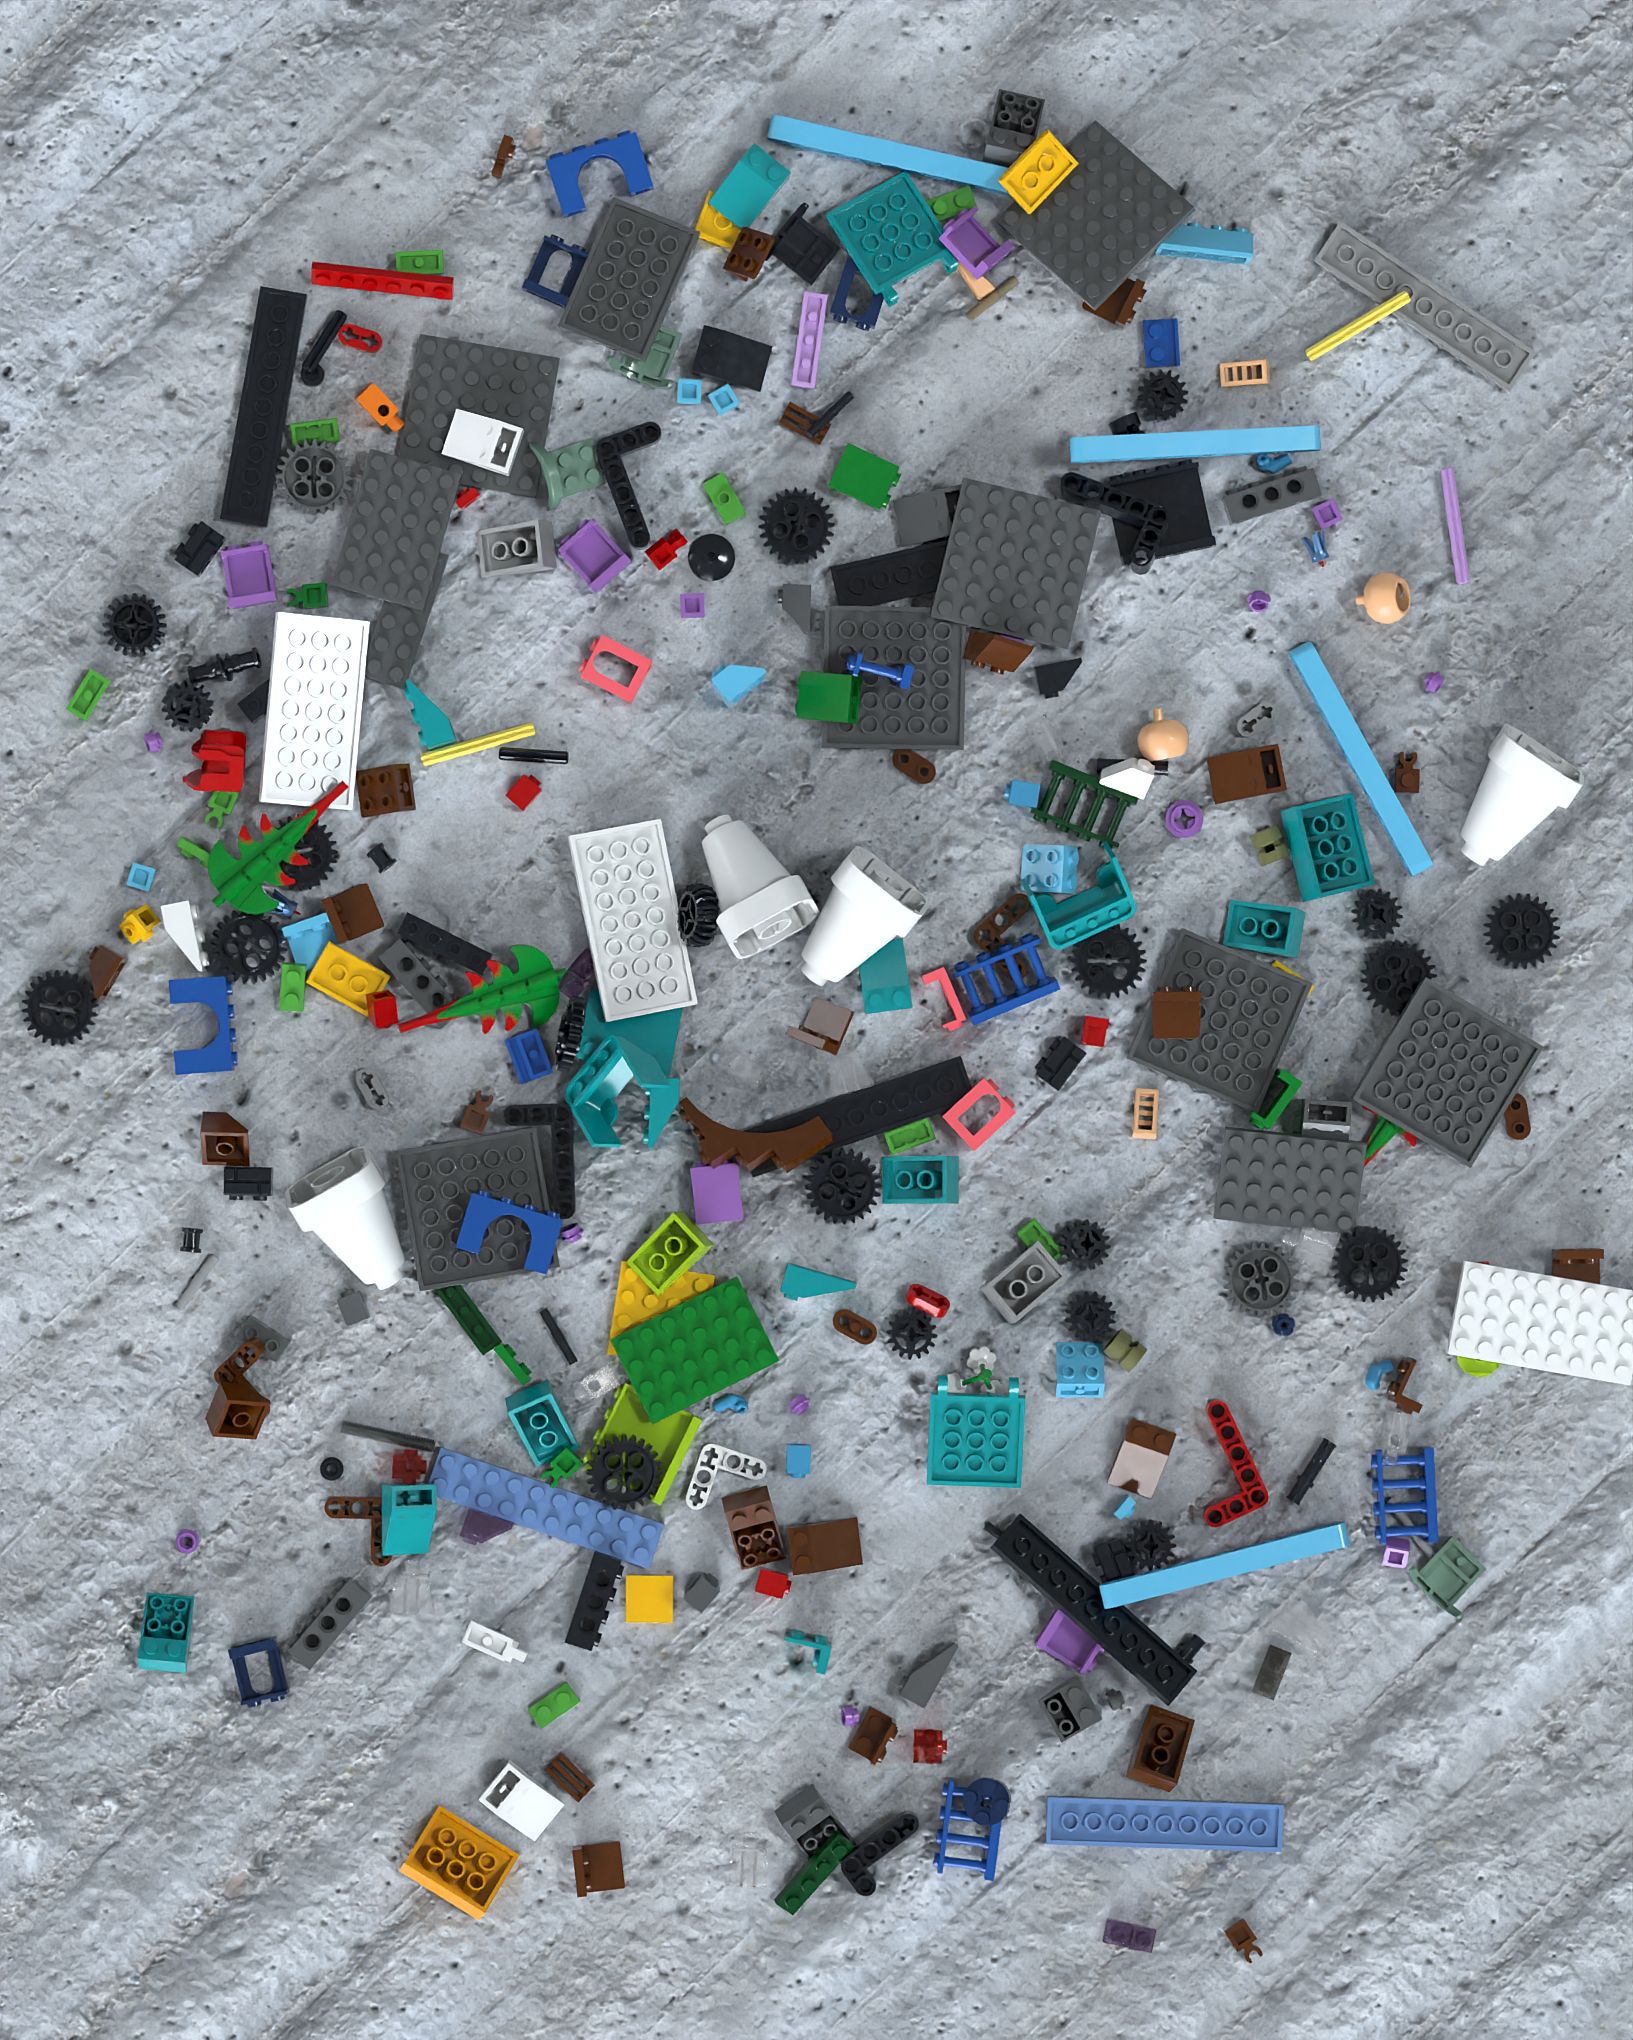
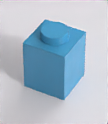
M1012 780L1011 785L1006 784L1004 798L1008 799L1009 805L1036 809L1041 784Z
M787 1443L786 1474H791V1478H805V1474H810L811 1444Z

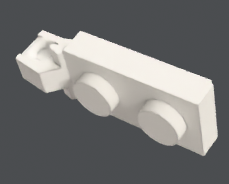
M473 1620L470 1621L462 1639V1643L502 1661L511 1662L512 1658L524 1662L528 1655V1652L518 1648L519 1642Z

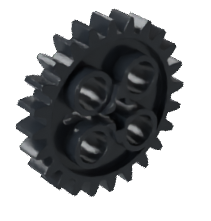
M797 487L794 488L793 494H790L785 489V496L783 497L776 493V502L772 499L768 500L771 505L770 508L763 506L762 509L767 515L759 516V519L765 522V524L758 525V529L765 530L760 535V538H767L763 545L764 547L772 546L770 555L776 551L779 553L777 560L785 556L786 563L789 564L791 558H795V563L798 565L800 558H803L807 564L808 556L811 555L815 560L817 559L816 551L825 553L822 547L823 544L830 546L831 543L826 537L834 536V533L828 531L829 528L835 527L834 523L828 522L829 519L833 518V514H826V511L830 508L829 505L821 506L824 498L815 500L816 492L807 496L806 488H804L802 494H798ZM789 504L796 505L799 509L797 515H787L785 512L786 506ZM806 507L808 511L800 525L803 529H797L790 544L786 545L785 542L793 527L790 523H796L802 510ZM811 515L819 519L818 526L813 528L806 524L807 517ZM777 525H784L787 528V534L783 537H778L774 533V528ZM799 536H804L808 540V545L804 548H798L794 543L795 539Z
M291 816L287 817L288 823L293 820ZM319 819L307 831L313 833L314 841L309 845H305L301 838L294 847L297 850V847L300 846L302 850L319 845V850L304 853L303 858L309 860L311 855L317 854L321 858L320 865L314 868L309 864L298 865L296 873L288 874L286 871L287 862L282 860L280 863L282 871L290 878L296 880V883L289 885L290 890H293L295 885H298L299 891H303L304 885H307L308 889L312 890L313 882L321 886L319 880L321 877L326 880L329 879L326 871L334 872V869L330 867V863L338 862L332 858V855L339 853V851L332 849V846L337 844V841L329 840L333 832H324L327 828L326 824L320 828L318 827ZM279 820L280 828L276 829L279 830L286 824L282 820Z
M1516 893L1515 900H1513L1511 895H1508L1507 903L1502 899L1498 900L1500 908L1492 906L1491 909L1494 915L1486 914V917L1491 921L1490 923L1483 924L1484 927L1489 928V932L1483 933V936L1490 938L1485 945L1493 946L1489 953H1498L1496 961L1504 958V966H1508L1510 962H1513V969H1517L1519 963H1521L1523 969H1527L1528 962L1532 967H1536V960L1544 963L1543 955L1552 956L1548 949L1557 948L1552 941L1560 939L1558 935L1554 934V931L1559 930L1560 927L1553 925V922L1557 921L1558 917L1551 918L1550 916L1554 909L1546 910V901L1538 904V896L1531 901L1529 893L1525 895L1524 899H1522L1520 893ZM1519 910L1522 911V928L1527 930V933L1523 934L1525 952L1521 951V935L1516 933V929L1520 928ZM1530 912L1536 913L1538 917L1535 925H1530L1527 922L1526 918ZM1506 914L1514 917V924L1511 927H1507L1503 923V918ZM1532 935L1537 936L1540 940V944L1536 949L1531 948L1528 943ZM1509 937L1516 941V948L1513 951L1508 950L1505 946V941Z
M233 910L231 913L232 919L225 915L223 917L224 923L218 922L216 926L219 930L212 932V935L216 938L210 941V944L216 947L211 949L210 953L217 954L213 963L221 962L218 970L226 969V978L233 974L234 982L240 977L244 985L248 979H251V982L255 985L258 977L262 982H265L266 974L272 978L274 976L273 969L279 971L281 966L278 962L283 963L286 959L280 954L287 952V948L281 947V945H284L287 939L280 938L283 931H277L276 929L279 922L273 924L270 922L272 915L265 919L263 918L264 913L255 915L240 911V915H238ZM242 925L248 926L251 929V934H243L240 927ZM260 940H267L270 943V948H262ZM248 942L252 944L249 950L245 948ZM227 944H234L238 952H229ZM246 958L255 959L257 966L250 967L246 962Z
M1117 924L1115 929L1109 927L1084 939L1083 942H1077L1076 945L1079 947V950L1071 951L1074 955H1077V958L1070 959L1071 963L1077 964L1071 971L1074 973L1079 972L1075 980L1084 981L1081 985L1082 989L1087 986L1090 987L1089 995L1097 991V997L1100 999L1102 994L1106 993L1107 999L1110 1000L1111 993H1115V996L1119 999L1120 991L1128 995L1127 987L1130 986L1136 989L1134 981L1142 982V978L1138 973H1146V970L1140 966L1147 963V960L1142 959L1140 956L1144 955L1146 951L1138 950L1143 943L1142 941L1134 942L1137 936L1135 933L1128 936L1129 928L1121 932L1120 924ZM1099 943L1104 947V950L1100 955H1093L1090 952L1091 946ZM1120 943L1127 946V952L1121 956L1114 952V947ZM1110 955L1112 960L1129 959L1130 962L1111 963V967H1106L1104 962L1088 963V959L1106 960L1107 956ZM1124 967L1127 970L1126 977L1117 979L1114 976L1115 969ZM1092 968H1102L1103 976L1099 979L1092 978L1090 976Z
M1394 940L1393 947L1388 942H1385V950L1377 946V955L1369 953L1372 961L1363 962L1368 966V969L1360 971L1366 975V978L1361 979L1360 982L1367 983V987L1363 988L1362 992L1369 991L1370 995L1366 1000H1375L1373 1008L1381 1005L1380 1012L1384 1013L1389 1009L1390 1016H1393L1395 1011L1398 1010L1400 1016L1423 976L1431 980L1437 977V974L1430 972L1436 966L1427 964L1431 956L1422 957L1424 949L1417 952V944H1413L1408 948L1407 941H1404L1402 946H1399L1398 940ZM1391 956H1395L1399 960V965L1396 969H1391L1387 965V960ZM1408 959L1409 963L1401 975L1404 982H1399L1396 985L1394 994L1390 998L1388 994L1396 982L1393 975L1401 972L1404 961ZM1412 966H1416L1420 970V976L1416 980L1411 979L1408 974ZM1381 977H1385L1389 982L1388 988L1384 991L1377 987V981ZM1402 987L1407 988L1410 992V996L1406 1001H1402L1398 996V992Z
M56 970L55 977L50 972H46L45 980L38 976V985L30 983L34 990L25 991L29 996V1000H22L24 1004L28 1005V1008L21 1010L23 1013H28V1017L23 1021L32 1023L28 1027V1031L36 1029L34 1037L37 1038L43 1035L42 1042L46 1043L51 1039L52 1046H55L58 1040L61 1046H65L66 1040L71 1045L75 1044L74 1037L83 1040L81 1033L90 1034L91 1032L87 1026H95L96 1023L91 1018L99 1016V1014L93 1012V1008L99 1007V1004L92 1003L95 996L94 994H89L93 986L84 987L86 979L77 981V973L70 978L68 970L64 972L63 976H61L59 970ZM48 988H54L57 992V996L53 1001H48L45 997V992ZM72 992H76L80 996V1001L75 1006L71 1005L68 1001V997ZM60 1002H62V1006L80 1009L81 1013L76 1014L62 1011L59 1015L58 1010L40 1007V1003L60 1005ZM44 1011H49L52 1014V1021L47 1025L41 1021V1014ZM69 1015L73 1016L76 1020L75 1026L71 1029L64 1025V1019Z
M571 996L566 1012L561 1017L555 1049L556 1069L558 1071L568 1073L572 1068L576 1053L578 1054L583 1037L581 1033H583L586 1016L584 1012V997Z
M841 1147L839 1154H836L834 1149H831L830 1157L822 1153L824 1160L821 1162L815 1159L817 1168L809 1167L813 1175L805 1177L806 1180L811 1182V1184L805 1185V1189L811 1191L806 1195L807 1199H814L810 1203L811 1208L818 1206L816 1214L819 1215L824 1212L825 1221L832 1216L833 1224H836L838 1218H841L843 1225L846 1224L847 1218H850L855 1223V1216L857 1215L864 1219L862 1212L865 1210L871 1213L870 1204L877 1206V1202L873 1197L881 1196L880 1192L875 1190L882 1187L880 1182L875 1181L880 1178V1174L872 1173L877 1168L876 1165L868 1166L871 1161L870 1158L867 1157L862 1160L863 1154L861 1151L854 1156L852 1148L848 1154H845L843 1147ZM841 1165L845 1167L843 1174L834 1175L832 1173L833 1168ZM827 1175L840 1184H844L846 1181L848 1188L860 1192L862 1195L859 1197L846 1188L840 1191L838 1184L826 1180L824 1177ZM857 1176L865 1178V1183L862 1186H855L853 1184V1180ZM831 1186L833 1187V1193L829 1196H824L821 1194L822 1188ZM845 1197H852L854 1202L851 1206L845 1207L841 1204L842 1200Z
M1364 1226L1363 1233L1358 1228H1355L1354 1236L1348 1232L1346 1233L1347 1241L1339 1239L1342 1245L1341 1248L1334 1247V1250L1339 1254L1338 1256L1331 1257V1259L1337 1261V1264L1331 1266V1269L1338 1270V1273L1333 1278L1341 1279L1337 1286H1346L1345 1294L1353 1291V1299H1356L1360 1294L1362 1302L1366 1301L1367 1296L1370 1297L1371 1302H1375L1377 1295L1381 1300H1384L1385 1292L1390 1296L1393 1295L1392 1287L1400 1289L1396 1283L1397 1280L1405 1281L1400 1274L1401 1272L1408 1271V1269L1402 1267V1264L1408 1262V1260L1401 1258V1255L1406 1250H1398L1401 1241L1393 1243L1395 1235L1391 1234L1386 1237V1229H1383L1378 1234L1376 1226L1373 1227L1371 1232H1369L1367 1226ZM1366 1243L1370 1245V1260L1375 1262V1265L1371 1266L1373 1285L1369 1284V1269L1364 1267V1263L1368 1261ZM1381 1244L1385 1247L1386 1253L1383 1257L1377 1258L1374 1254V1249L1377 1245ZM1354 1247H1360L1362 1250V1257L1358 1260H1353L1350 1255ZM1381 1268H1385L1388 1271V1277L1385 1281H1379L1376 1277L1377 1271ZM1361 1270L1365 1278L1363 1282L1357 1284L1353 1281V1274Z
M625 1433L622 1434L621 1440L614 1434L613 1442L611 1443L605 1438V1446L602 1447L597 1444L599 1452L590 1453L594 1457V1461L586 1462L592 1467V1469L585 1471L587 1475L592 1476L586 1480L587 1484H594L590 1488V1492H598L595 1498L598 1501L604 1498V1506L612 1502L613 1510H616L619 1504L623 1511L626 1510L628 1504L634 1510L636 1502L644 1506L643 1498L646 1497L651 1500L649 1492L658 1491L653 1486L654 1483H661L656 1478V1475L663 1474V1471L656 1469V1467L661 1465L662 1462L654 1460L658 1453L656 1451L650 1452L653 1446L651 1444L644 1446L645 1440L643 1438L636 1442L634 1434H632L629 1440ZM626 1451L625 1468L629 1473L624 1475L626 1491L622 1493L623 1477L619 1472L623 1471L622 1453ZM611 1455L618 1456V1461L614 1466L607 1465V1459ZM634 1455H641V1462L636 1466H632L630 1463L631 1458ZM613 1478L617 1479V1486L611 1490L607 1489V1482ZM635 1478H639L641 1480L640 1486L637 1489H631L630 1482Z

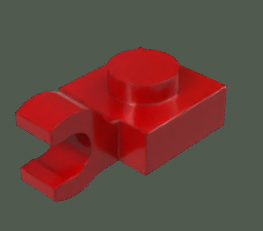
M674 529L670 532L667 541L662 537L648 548L645 553L660 571L677 557L675 551L684 546L687 540L678 529Z

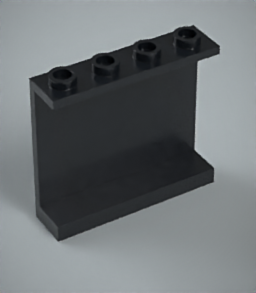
M1192 459L1179 461L1178 466L1169 468V464L1155 467L1153 472L1146 473V469L1132 472L1130 477L1123 478V474L1109 477V481L1105 482L1106 485L1157 503L1168 509L1170 514L1169 527L1155 560L1216 546L1199 477V463H1192ZM1118 500L1109 502L1112 506L1121 504ZM1134 508L1131 510V512L1134 514H1140L1143 512L1139 508ZM1158 516L1153 518V520L1160 523L1164 521V518ZM1112 517L1122 567L1129 566L1132 550L1142 528ZM1153 537L1144 539L1147 543L1156 541ZM1142 557L1137 558L1135 560L1137 563L1147 562V560Z

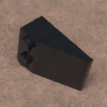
M704 325L692 374L761 392L772 346Z

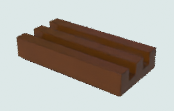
M789 402L779 424L821 445L831 424L828 423L823 430L818 432L820 434L819 438L815 436L813 438L808 437L806 431L785 421L789 417L807 428L812 426L811 423L790 413L791 409L815 422L819 417Z
M562 1752L544 1769L578 1803L595 1786ZM562 1760L588 1786L584 1788L558 1762ZM555 1767L558 1771H560L581 1793L578 1795L561 1777H559L552 1770V1768Z

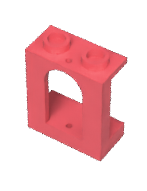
M604 635L600 639L595 638L590 647V650L593 651L590 659H584L579 668V671L582 672L580 677L632 704L653 661ZM608 651L638 666L628 688L595 670L593 662L598 653Z
M942 967L921 976L924 985L939 980L955 1020L941 1025L942 1029L948 1027V1030L952 1031L963 1026L961 1021L966 1020L945 968Z
M982 1078L951 1109L942 1115L943 1119L973 1151L980 1147L1016 1113L1013 1110L1016 1105L1007 1096L1002 1098L996 1092L1000 1088L991 1078L988 1081ZM992 1094L1000 1101V1110L973 1136L958 1118L980 1097Z

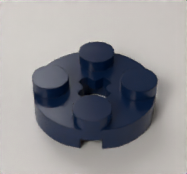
M989 1777L980 1778L971 1783L964 1793V1808L967 1815L977 1824L983 1826L994 1825L1008 1815L1011 1794L1002 1781ZM984 1795H986L987 1798H993V1801L991 1802V1808H989L987 1805L983 1806L982 1802Z

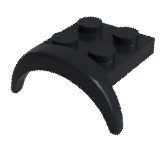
M804 202L774 237L775 241L765 261H768L771 256L775 257L812 286L840 250V247L802 218L809 208V205Z

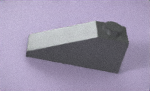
M952 1642L912 1670L908 1677L904 1675L897 1687L901 1689L899 1695L925 1709L958 1649V1644Z

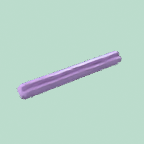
M1444 468L1441 470V478L1457 584H1466L1470 581L1455 474L1453 468Z

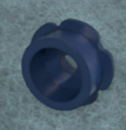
M1279 1314V1317H1275L1272 1321L1275 1334L1278 1336H1290L1294 1331L1295 1320L1292 1317L1290 1318L1288 1314Z

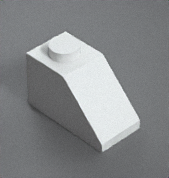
M1130 758L1103 768L1100 773L1099 783L1144 800L1154 777L1155 766L1145 759Z

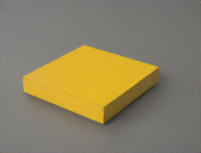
M709 190L694 230L701 233L700 239L732 250L741 229L708 204L715 192Z
M626 1575V1623H673V1575Z

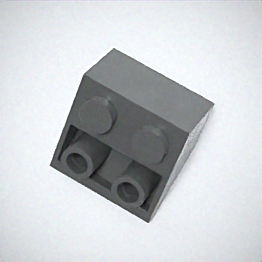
M1078 1675L1060 1684L1038 1700L1061 1743L1102 1720L1100 1713Z

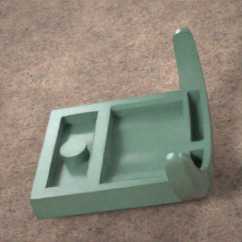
M661 326L645 363L623 354L620 362L611 356L607 357L606 362L614 370L633 380L657 388H670L673 380L665 378L680 343L682 333Z
M592 438L549 452L537 442L529 444L537 456L545 475L549 494L548 511L556 509L560 504L561 498L605 484Z
M1450 1536L1419 1571L1412 1566L1409 1569V1575L1437 1605L1450 1615L1460 1619L1463 1613L1454 1607L1453 1604L1481 1576L1486 1568L1455 1538Z

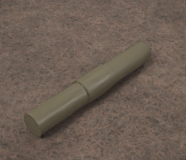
M1012 276L966 313L970 321H973L1019 284L1017 278Z

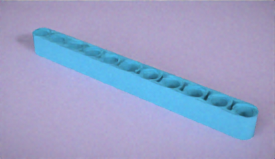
M772 115L767 139L772 142L902 172L907 171V173L963 186L970 185L972 188L1011 196L997 181L1008 169L1006 167L784 116Z
M1320 426L1069 438L1071 463L1293 453L1321 450Z
M1307 641L1289 651L1291 660L1411 877H1414L1432 867L1433 863L1315 647L1311 641Z
M1344 1521L1106 1582L1100 1584L1099 1589L1104 1609L1344 1548L1351 1544L1346 1523Z

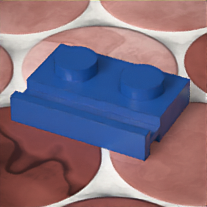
M1178 319L1143 320L1145 368L1180 366Z
M537 1028L505 1040L521 1084L554 1073Z

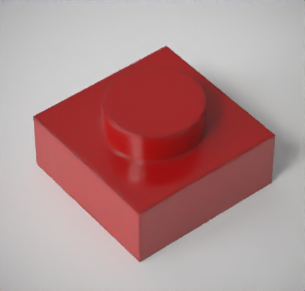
M467 487L457 494L459 499L455 502L463 511L481 496L475 488L470 490Z

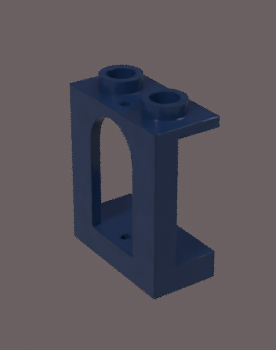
M551 234L550 237L544 235L542 246L528 278L523 283L522 289L565 309L588 254L585 253L586 249L579 245L573 244L571 247L564 244V239ZM562 250L570 254L573 262L562 290L558 293L540 285L539 282L551 255L556 251Z
M847 258L830 315L834 316L833 320L839 323L846 324L847 321L856 323L855 327L864 331H869L870 328L875 329L884 300L883 294L880 292L875 295L873 292L869 308L865 314L861 316L849 314L845 304L854 274L863 275L855 262Z
M276 1636L228 1649L242 1699L241 1705L247 1704L248 1708L261 1705L262 1700L270 1699L271 1702L285 1699L284 1695L289 1693V1688ZM267 1650L274 1678V1686L270 1692L260 1694L252 1688L244 1656Z

